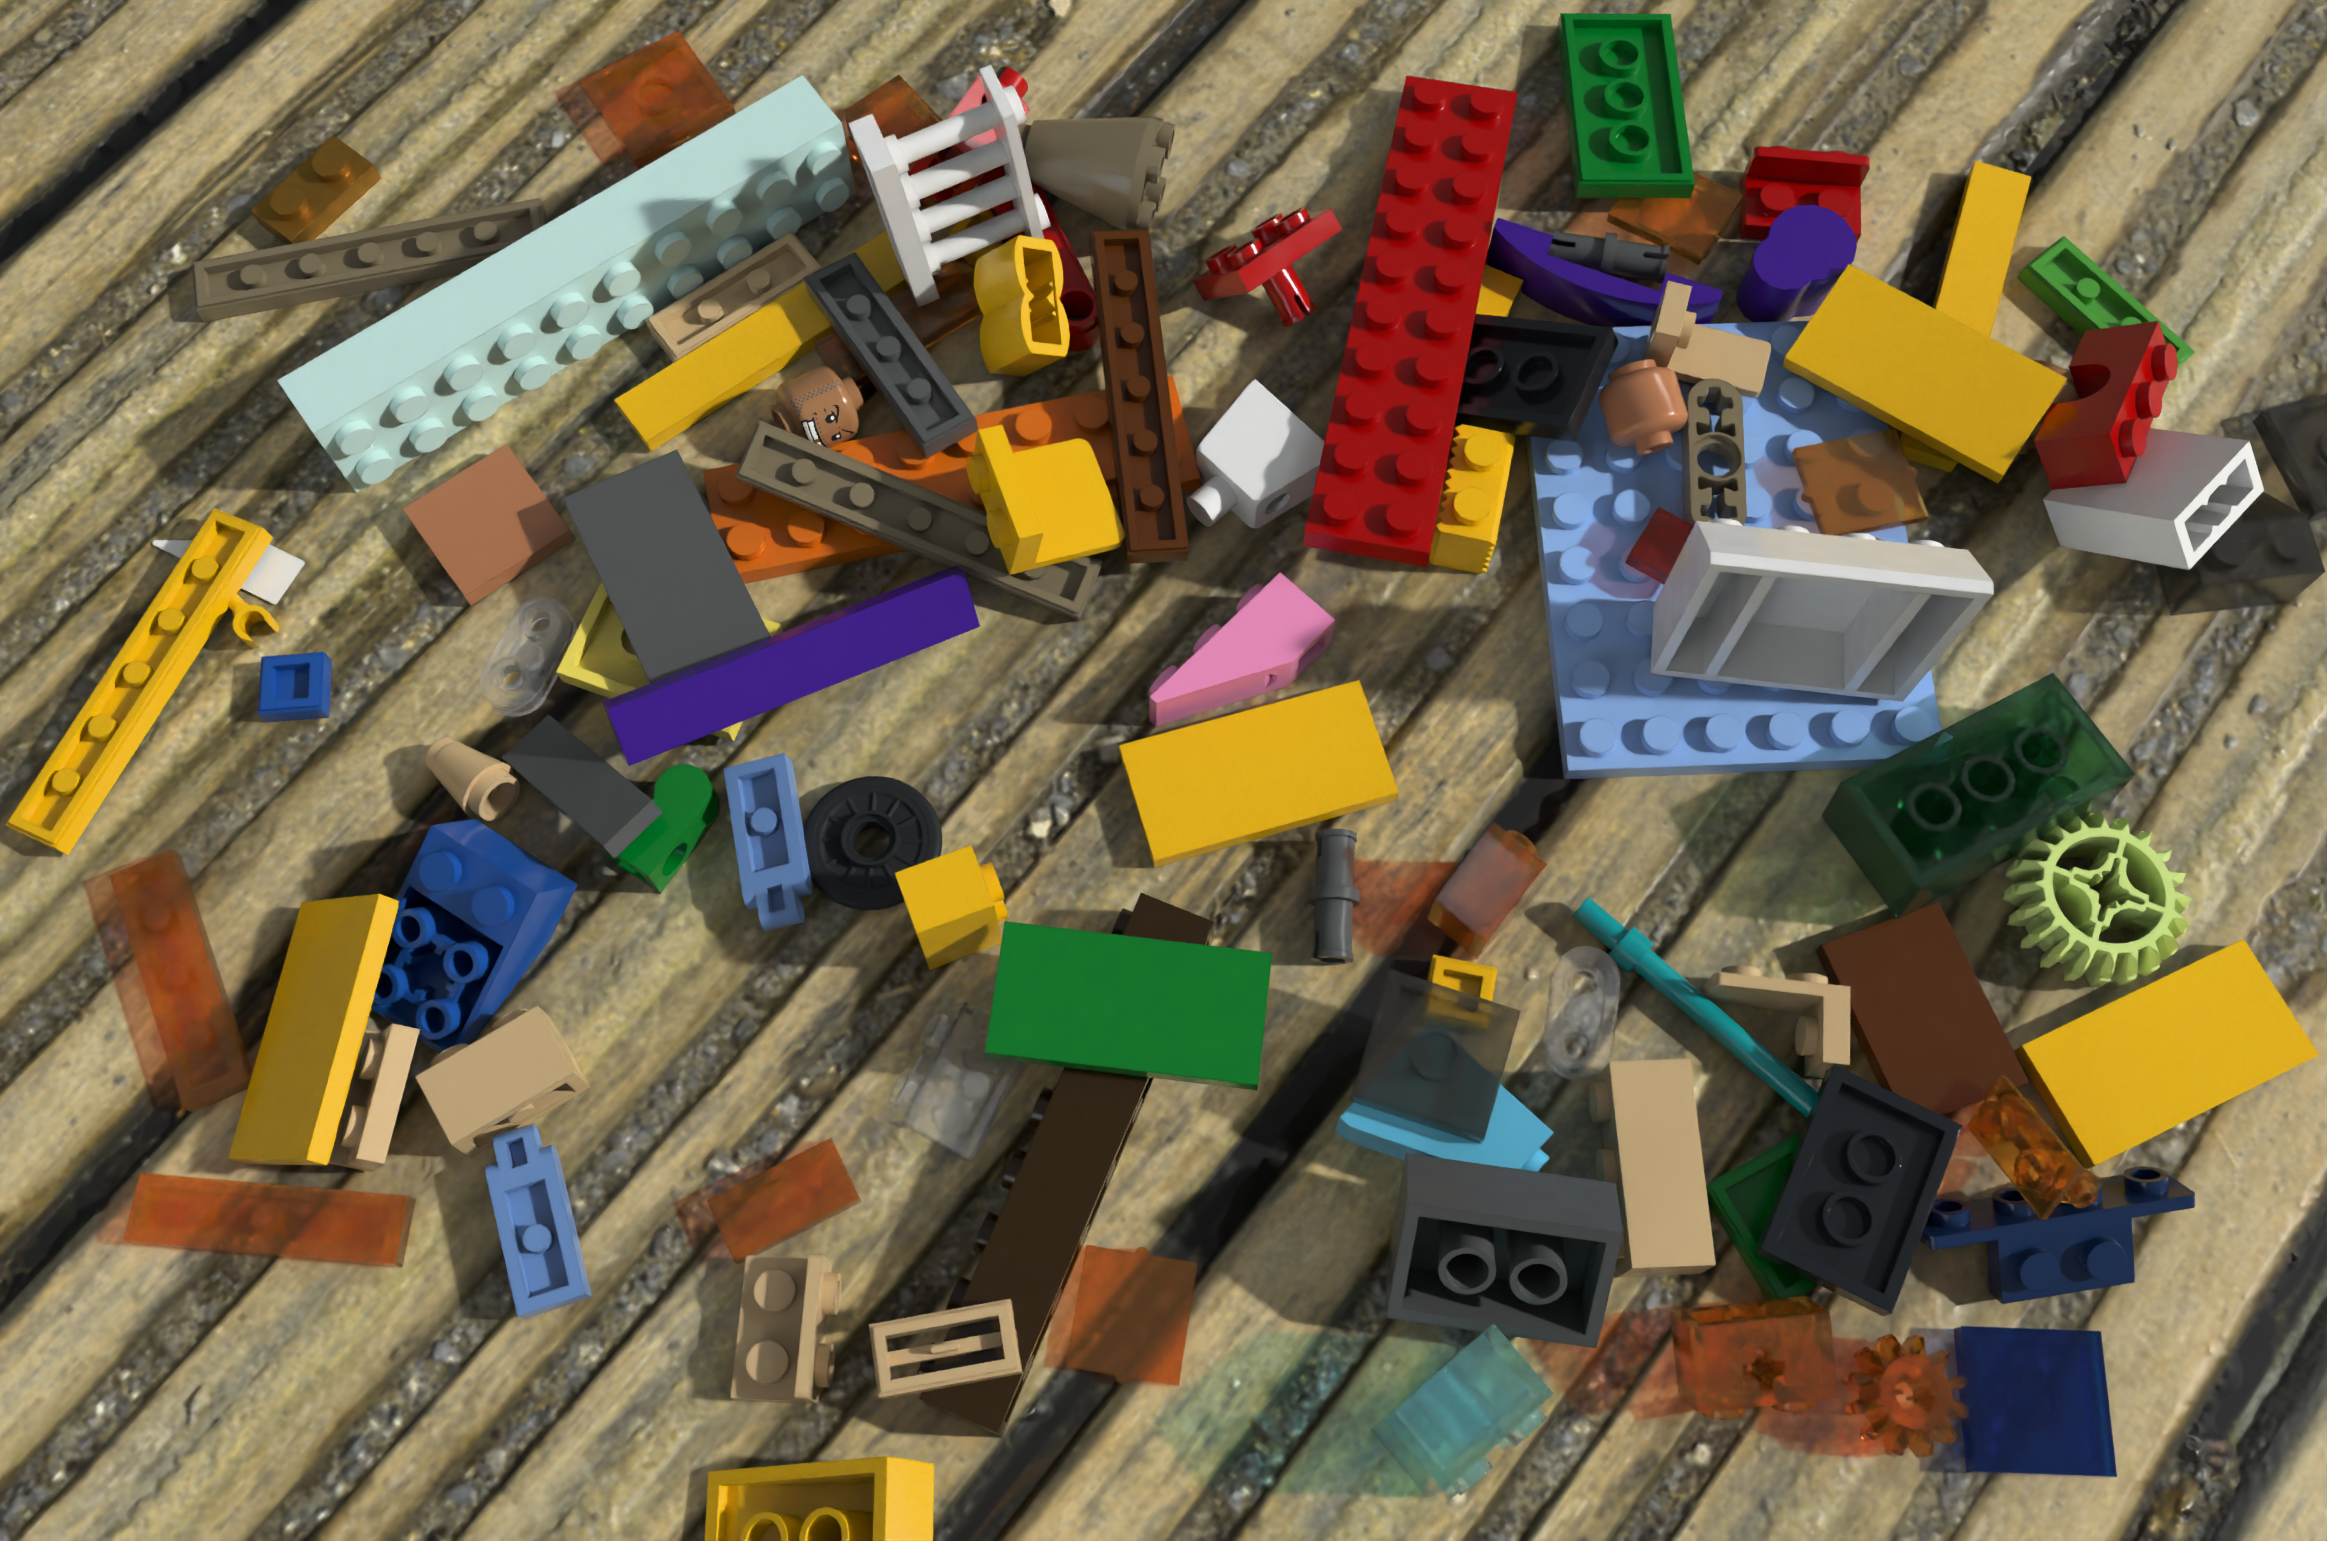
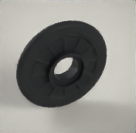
M883 776L860 777L833 788L814 806L803 829L812 882L825 896L834 902L857 910H881L905 902L895 872L939 857L942 851L941 825L930 802L909 784ZM869 828H880L890 836L889 846L886 851L873 858L859 855L854 850V843L858 834Z

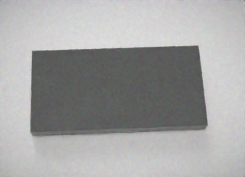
M677 449L562 497L650 683L771 637Z

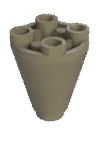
M1147 116L1034 120L1032 125L1021 124L1018 126L1032 184L1118 230L1149 229L1150 234L1155 212L1160 211L1165 192L1166 178L1161 177L1164 159L1168 160L1171 153L1176 128L1175 124L1164 122L1161 118Z

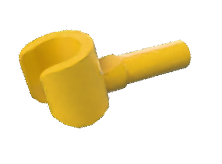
M238 593L232 596L229 601V608L234 615L232 621L233 629L236 635L249 647H259L249 637V630L253 624L259 621H266L276 633L279 632L277 621L267 610L261 606L245 603Z

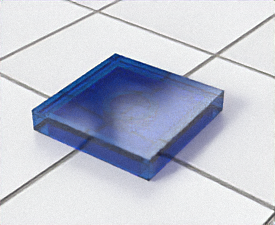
M1972 1326L1954 1328L1966 1473L2093 1478L2117 1477L2101 1331Z

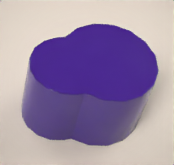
M1816 205L1795 206L1782 212L1771 224L1765 240L1755 249L1738 287L1736 300L1738 308L1744 317L1752 322L1789 321L1793 317L1815 314L1848 264L1852 265L1857 244L1854 231L1846 220L1832 210Z

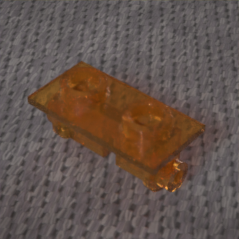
M2001 1075L1966 1126L2041 1220H2047L2059 1202L2072 1203L2076 1208H2084L2091 1205L2099 1195V1191L2096 1188V1176L2090 1169L2084 1168L2038 1114V1107L2034 1102L2025 1098L2007 1076Z

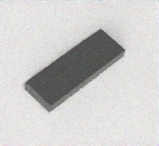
M549 714L502 757L517 775L614 859L663 813L652 799Z

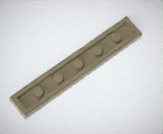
M536 198L192 262L196 312L204 322L459 275L547 224L546 211L541 199Z
M758 420L735 474L737 481L950 568L957 565L968 576L1080 621L1103 565V561L1086 556L1010 575L1000 548H996L990 538L987 527V513L761 420Z

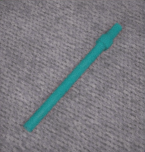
M1590 897L1582 903L1572 917L1612 950L1608 954L1612 960L1626 972H1629L1632 968L1794 1108L1808 1118L1818 1093L1815 1089L1650 949L1654 943L1633 926L1629 931Z

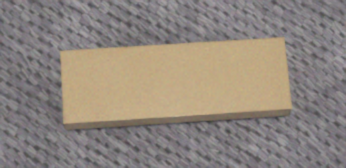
M791 231L645 319V323L651 335L674 363L804 282V278L822 268Z

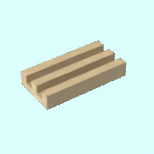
M1011 1299L869 1324L878 1398L881 1400L1023 1374ZM999 1319L1000 1332L888 1352L886 1339ZM997 1348H1003L1005 1359L893 1380L891 1378L890 1368Z

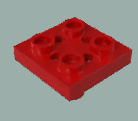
M1302 207L1285 217L1281 213L1276 214L1251 230L1254 237L1253 240L1238 248L1236 244H1231L1210 256L1205 261L1209 270L1194 279L1193 283L1204 301L1249 293L1262 284L1281 318L1282 325L1284 327L1291 326L1306 318L1303 313L1306 312L1307 315H1310L1317 309L1291 264L1341 231L1342 228L1331 208L1309 214L1306 208Z

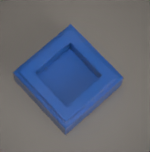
M325 652L261 657L258 715L265 722L329 718L332 660Z

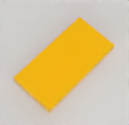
M1848 264L1788 351L1782 367L1998 484L2068 379Z
M1360 680L1119 745V755L1154 868L1396 801L1399 795Z
M382 894L301 902L228 1159L245 1164L327 1165L329 1163L398 911L399 901Z
M2244 939L2014 1050L2085 1170L2319 1056V1053Z

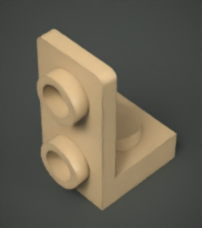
M1668 281L1651 323L1643 360H1655L1657 367H1667L1674 371L1678 380L1696 384L1705 379H1720L1733 385L1740 395L1757 398L1763 388L1771 344L1766 341L1695 324L1696 313L1686 311L1692 286Z
M1743 965L1722 968L1721 972L1714 973L1702 986V994L1713 1003L1805 1013V1016L1799 1017L1795 1031L1797 1055L1804 1056V1077L1823 1079L1826 1070L1833 1065L1843 1069L1850 1065L1851 986L1828 984L1826 976L1815 973H1795L1789 975L1787 979L1762 977L1760 969Z

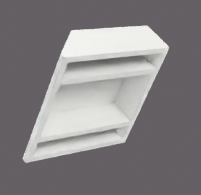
M1725 518L1713 519L1707 522L1696 521L1653 605L1650 674L1904 701L1994 595L1993 581L1969 550L1947 548L1941 543L1932 540L1899 543L1876 540L1874 536L1865 533H1849L1842 536L1809 533L1808 530L1799 526H1781L1768 529L1742 526L1736 520Z

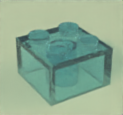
M1492 1324L1377 1423L1371 1431L1426 1498L1444 1491L1452 1498L1456 1494L1462 1495L1491 1470L1493 1466L1485 1455L1498 1444L1504 1451L1511 1445L1517 1446L1547 1419L1538 1407L1554 1393L1497 1326Z

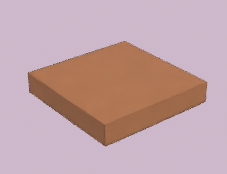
M507 444L402 508L470 605L475 604L575 540L569 527Z

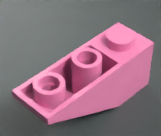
M1281 572L1265 587L1260 583L1254 585L1237 604L1235 610L1237 614L1222 628L1215 624L1207 629L1194 645V655L1179 669L1174 665L1168 667L1154 681L1149 690L1151 695L1149 697V721L1155 726H1159L1289 686L1331 645L1335 619Z

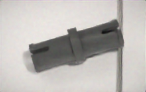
M1553 230V239L1549 250L1550 256L1608 275L1663 283L1670 245L1659 246L1617 240L1618 234L1606 232L1605 238Z
M1323 829L1315 834V841H1317L1315 886L1309 888L1308 901L1309 904L1315 906L1314 944L1311 960L1316 963L1330 965L1348 964V962H1353V907L1360 905V890L1354 887L1357 833L1346 829Z

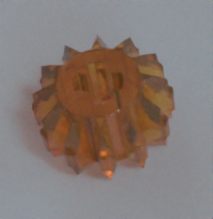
M1888 1334L1877 1338L1876 1351L1868 1347L1858 1349L1854 1353V1359L1862 1372L1846 1373L1843 1375L1841 1382L1848 1389L1859 1392V1399L1846 1403L1843 1411L1849 1416L1864 1413L1868 1419L1861 1427L1859 1437L1869 1442L1883 1436L1885 1453L1892 1457L1902 1456L1908 1447L1917 1458L1926 1457L1933 1454L1934 1441L1943 1445L1953 1443L1958 1436L1949 1419L1966 1418L1970 1410L1962 1402L1952 1399V1391L1964 1388L1967 1379L1961 1375L1946 1377L1943 1370L1949 1364L1951 1353L1942 1349L1927 1356L1924 1337L1918 1335L1907 1337L1901 1345L1900 1341L1893 1334ZM1904 1382L1908 1384L1913 1392V1396L1906 1397V1400L1914 1402V1407L1906 1409L1901 1407L1896 1398L1897 1395L1903 1394V1390L1895 1389V1385Z

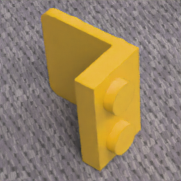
M1003 425L978 430L973 456L967 458V473L973 491L976 494H980L987 512V527L992 543L996 548H1000L1010 575L1114 550L1122 545L1125 537L1124 528L1089 442L1077 438L1013 453Z

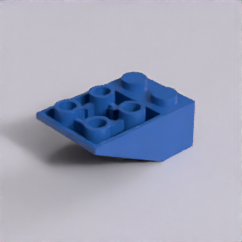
M476 819L431 825L396 897V900L399 901V907L371 1009L394 1024L420 1029L417 1040L438 1054L454 1045L472 1044L550 941L578 884Z

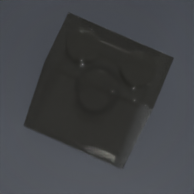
M2262 492L2190 570L2155 564L2171 616L2288 604L2325 573L2307 515L2265 492Z

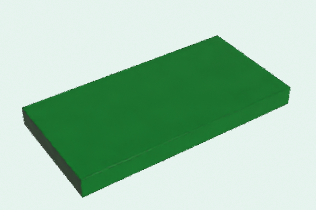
M1560 13L1557 31L1575 197L1691 198L1695 182L1671 14Z
M1005 921L985 1047L986 1058L1257 1090L1272 953Z

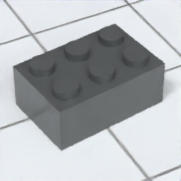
M1406 1153L1386 1263V1318L1597 1348L1624 1234L1616 1183Z

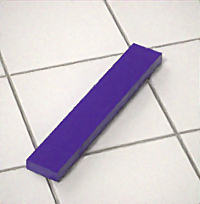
M956 565L602 703L623 759L628 766H631L978 628L980 624L965 572Z

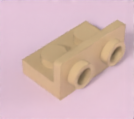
M392 1023L382 1033L365 1030L329 1164L372 1172L385 1164L420 1029Z
M809 1253L808 1258L746 1255L730 1398L746 1401L819 1404L820 1387L831 1386L835 1358L834 1344L824 1342L827 1315L838 1314L841 1298V1274L831 1272L832 1262L824 1254Z

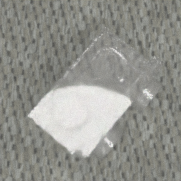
M969 1002L949 1004L945 1010L938 1009L931 1016L920 1037V1043L925 1047L913 1069H905L896 1080L888 1098V1103L893 1105L886 1122L897 1128L910 1129L964 1161H974L1024 1062L986 1058L985 1047L990 1015Z

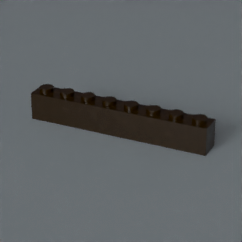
M1141 893L1133 911L1125 908L1121 910L1111 934L1211 946L1214 921ZM1064 1067L1055 1090L1047 1087L1043 1088L1035 1103L1029 1125L1037 1128L1027 1152L1017 1149L1006 1169L1002 1187L1010 1190L1001 1213L996 1215L989 1212L977 1235L973 1251L982 1254L972 1279L960 1277L946 1307V1310L1011 1299L1023 1374L921 1392L919 1399L926 1405L1002 1438L1154 1078ZM999 1319L951 1327L944 1342L1000 1332ZM1003 1348L921 1362L917 1375L1005 1359Z

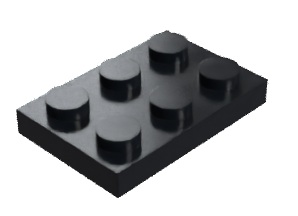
M1476 314L1455 426L1464 424L1511 434L1575 442L1619 343L1613 327Z
M1833 1065L1826 1070L1753 1253L1881 1316L1892 1314L1963 1125L1839 1066Z

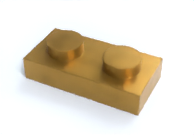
M333 135L250 211L262 227L286 245L315 240L372 188L381 177L374 164Z

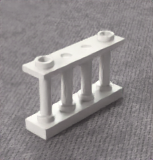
M991 65L979 69L987 103L905 137L897 139L895 134L883 138L873 114L848 123L897 262L918 307L940 299L933 276L942 272V265L1023 231L1028 237L1044 239L1042 230L1051 227L1038 193H1033L1018 125L1027 122L1024 108L1014 86L1010 85L1002 88ZM994 129L997 140L911 176L908 175L909 163ZM1003 165L1005 176L920 211V199ZM1010 200L1013 202V210L934 243L930 242L932 240L930 234Z

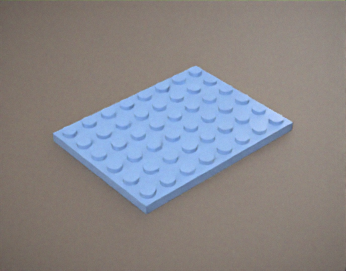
M1809 321L1698 324L1766 341L1771 344L1764 384L1757 398H1750L1740 395L1743 404L1747 517L1743 526L1768 529L1781 526H1799L1808 530L1809 533L1842 536L1849 533H1865L1874 536L1876 540L1908 543L1887 423L1782 367L1784 357ZM1651 326L1613 327L1619 343L1575 442L1525 435L1564 779L1939 765L1946 757L1931 669L1904 701L1650 674L1653 605L1688 539L1684 529L1681 429L1671 435L1674 442L1672 446L1649 455L1639 456L1636 447L1625 448L1612 443L1599 404V394L1602 388L1609 383V373L1629 363L1643 360ZM1678 380L1685 402L1691 388L1695 384ZM1704 402L1702 407L1708 409L1710 426L1706 433L1714 432L1721 413L1715 412L1713 403ZM1705 452L1697 456L1698 464L1704 472L1715 476L1724 475L1729 472L1728 462L1720 454ZM1721 494L1712 495L1711 505L1705 516L1712 518V520L1719 519L1717 515V501Z

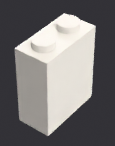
M2149 428L2146 435L2144 454L2137 457L2127 483L2055 489L2043 501L2061 547L2190 570L2264 491L2250 441Z

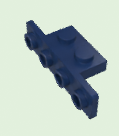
M2140 1166L2125 1170L2123 1176L2100 1180L2087 1177H2071L2059 1181L2057 1187L2032 1191L2023 1188H2003L1993 1192L1992 1197L1971 1201L1953 1198L1935 1199L1920 1241L1931 1250L1986 1242L1990 1294L2001 1304L2134 1283L2132 1218L2194 1208L2195 1192L2175 1180L2162 1169Z

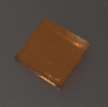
M679 30L580 81L586 96L638 170L736 114L733 105Z

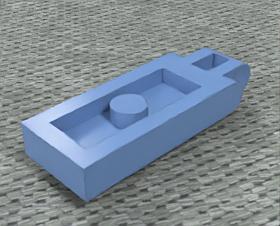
M785 753L723 768L742 895L747 909L758 908L759 920L764 931L804 922L802 897L813 894V885L792 760Z
M535 1123L494 1135L493 1146L497 1162L485 1166V1174L517 1316L527 1319L592 1298L556 1147L554 1145L542 1146L541 1137Z

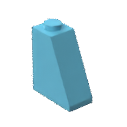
M1431 1021L1340 1116L1334 1130L1342 1139L1403 1161H1405L1406 1153L1536 1172L1550 1158L1540 1148L1554 1133Z

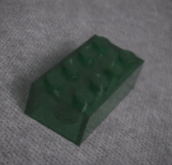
M2051 673L1844 780L1839 784L1821 816L1898 920L2021 854L2025 847L2034 839L2043 841L2047 834L2056 826L2063 829L2077 815L2083 821L2089 814L2098 813L2107 808L2135 776V773L2056 675Z

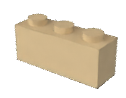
M1690 1058L1609 1061L1596 1076L1597 1082L1590 1083L1588 1097L1591 1119L1593 1123H1601L1604 1149H1598L1596 1153L1597 1180L1616 1183L1624 1234L1617 1259L1618 1278L1701 1274L1715 1266L1716 1262Z

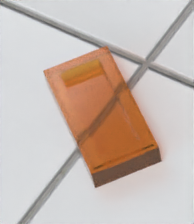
M829 1138L708 1199L707 1202L734 1262L739 1265L745 1262L746 1255L757 1256L861 1203L862 1200L832 1138Z

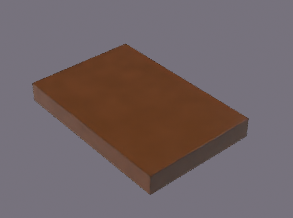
M1939 902L1822 943L1815 950L1830 983L1851 986L1850 1024L1881 1087L1935 1113L1946 1116L2016 1090L2029 1083Z

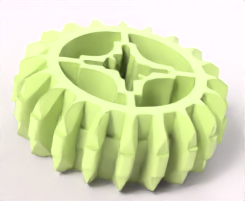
M2101 811L2091 813L2083 820L2074 813L2064 816L2056 824L2053 822L2050 824L2046 823L2034 832L2033 839H2027L2018 847L2015 855L2019 860H2015L2009 865L2004 875L2014 884L2004 891L2002 900L2019 907L2018 910L2009 916L2007 925L2025 926L2029 934L2022 939L2020 948L2029 949L2036 945L2044 951V954L2041 956L2040 968H2050L2057 962L2062 963L2064 981H2075L2085 974L2090 987H2101L2110 980L2117 986L2130 983L2137 978V975L2147 976L2160 968L2161 960H2165L2175 954L2180 946L2176 938L2184 934L2190 925L2180 913L2189 907L2192 898L2174 889L2183 883L2186 873L2168 871L2164 864L2170 859L2172 850H2159L2156 853L2148 846L2151 842L2152 831H2141L2138 835L2133 836L2129 832L2128 817L2116 819L2108 826ZM2066 857L2093 859L2092 866L2087 870L2073 867L2068 871L2056 866L2059 859ZM2124 927L2135 931L2131 942L2128 943L2099 941L2100 933L2107 928L2118 931Z

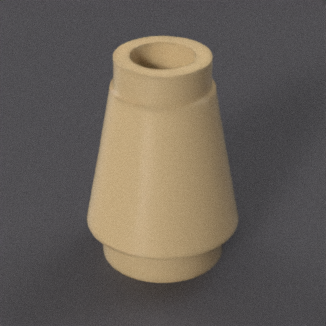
M443 737L437 740L426 753V767L433 772L435 777L469 817H481L486 821L496 820L506 814L516 802L520 792V784L514 777L513 769L508 764L457 742L451 737Z

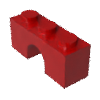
M2159 321L2084 332L2069 365L2080 400L2051 404L2034 440L2051 490L2127 483L2137 457L2144 454L2146 435L2153 418L2159 417L2161 413L2162 397L2170 380L2175 379L2178 370L2175 347L2171 343L2166 344Z

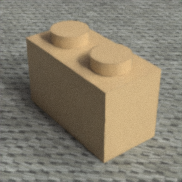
M538 1005L530 1010L523 1008L504 1015L493 1024L491 1033L470 1045L463 1043L447 1048L434 1057L431 1061L432 1067L415 1076L451 1146L470 1158L491 1147L494 1135L526 1126L591 1087L555 1021Z

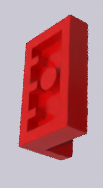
M1785 146L1755 147L1740 180V238L1765 240L1771 224L1782 212L1795 206L1816 205L1830 209L1844 218L1854 231L1857 244L1861 236V185L1870 169L1869 156L1847 154L1843 151L1798 150Z

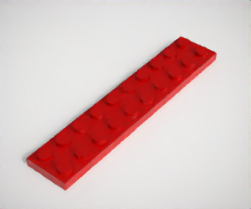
M1406 75L1304 531L1303 546L1428 567L1518 92Z

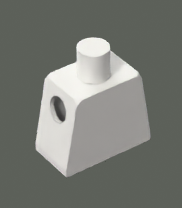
M1255 379L1245 388L1199 444L1196 450V466L1198 467L1203 485L1187 498V505L1192 514L1208 527H1211L1231 509L1249 527L1260 528L1313 495L1325 441Z

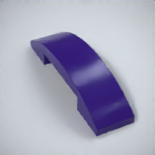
M1501 218L1496 220L1486 261L1493 268L1524 280L1521 292L1527 297L1550 310L1581 323L1603 327L1651 326L1668 281L1692 286L1686 311L1696 313L1695 324H1710L1721 300L1723 290L1670 273H1666L1660 291L1550 256L1548 253L1553 235Z

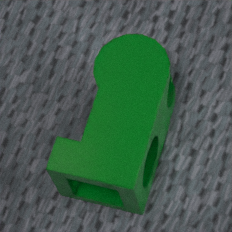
M691 764L675 765L659 776L655 784L654 798L652 800L663 813L615 859L602 849L610 861L659 893L663 892L696 849L720 813V800L708 776L700 768Z

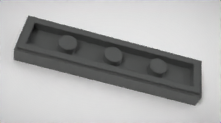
M855 252L804 278L809 295L926 459L978 431L977 421L972 412Z

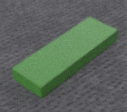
M2062 236L2027 264L2017 277L2082 337L2084 332L2089 330L2159 321L2166 344L2171 343L2175 347L2178 369L2195 353L2192 348L2065 236Z

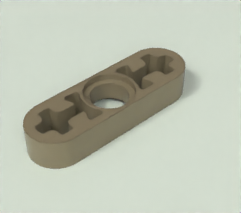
M1705 379L1696 383L1686 398L1685 406L1688 412V419L1684 427L1681 428L1684 529L1688 537L1696 521L1707 522L1712 520V518L1705 516L1711 505L1712 495L1721 494L1717 501V515L1719 519L1736 520L1743 526L1747 517L1742 398L1737 389L1730 383L1720 379ZM1704 402L1713 403L1715 412L1721 413L1714 432L1706 433L1710 426L1708 409L1702 407ZM1705 452L1718 453L1728 462L1729 472L1719 476L1710 475L1700 468L1697 456Z

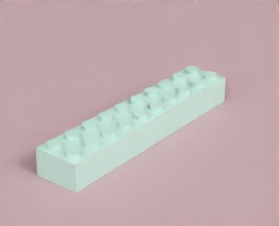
M801 75L277 381L356 493L370 484L380 483L391 476L395 469L422 453L436 450L450 436L476 421H482L491 417L502 405L527 390L541 387L552 375L577 360L593 356L601 346L629 329L643 326L645 319L792 231L795 234L801 226L821 214L841 207L848 198L856 194L842 122L806 78Z

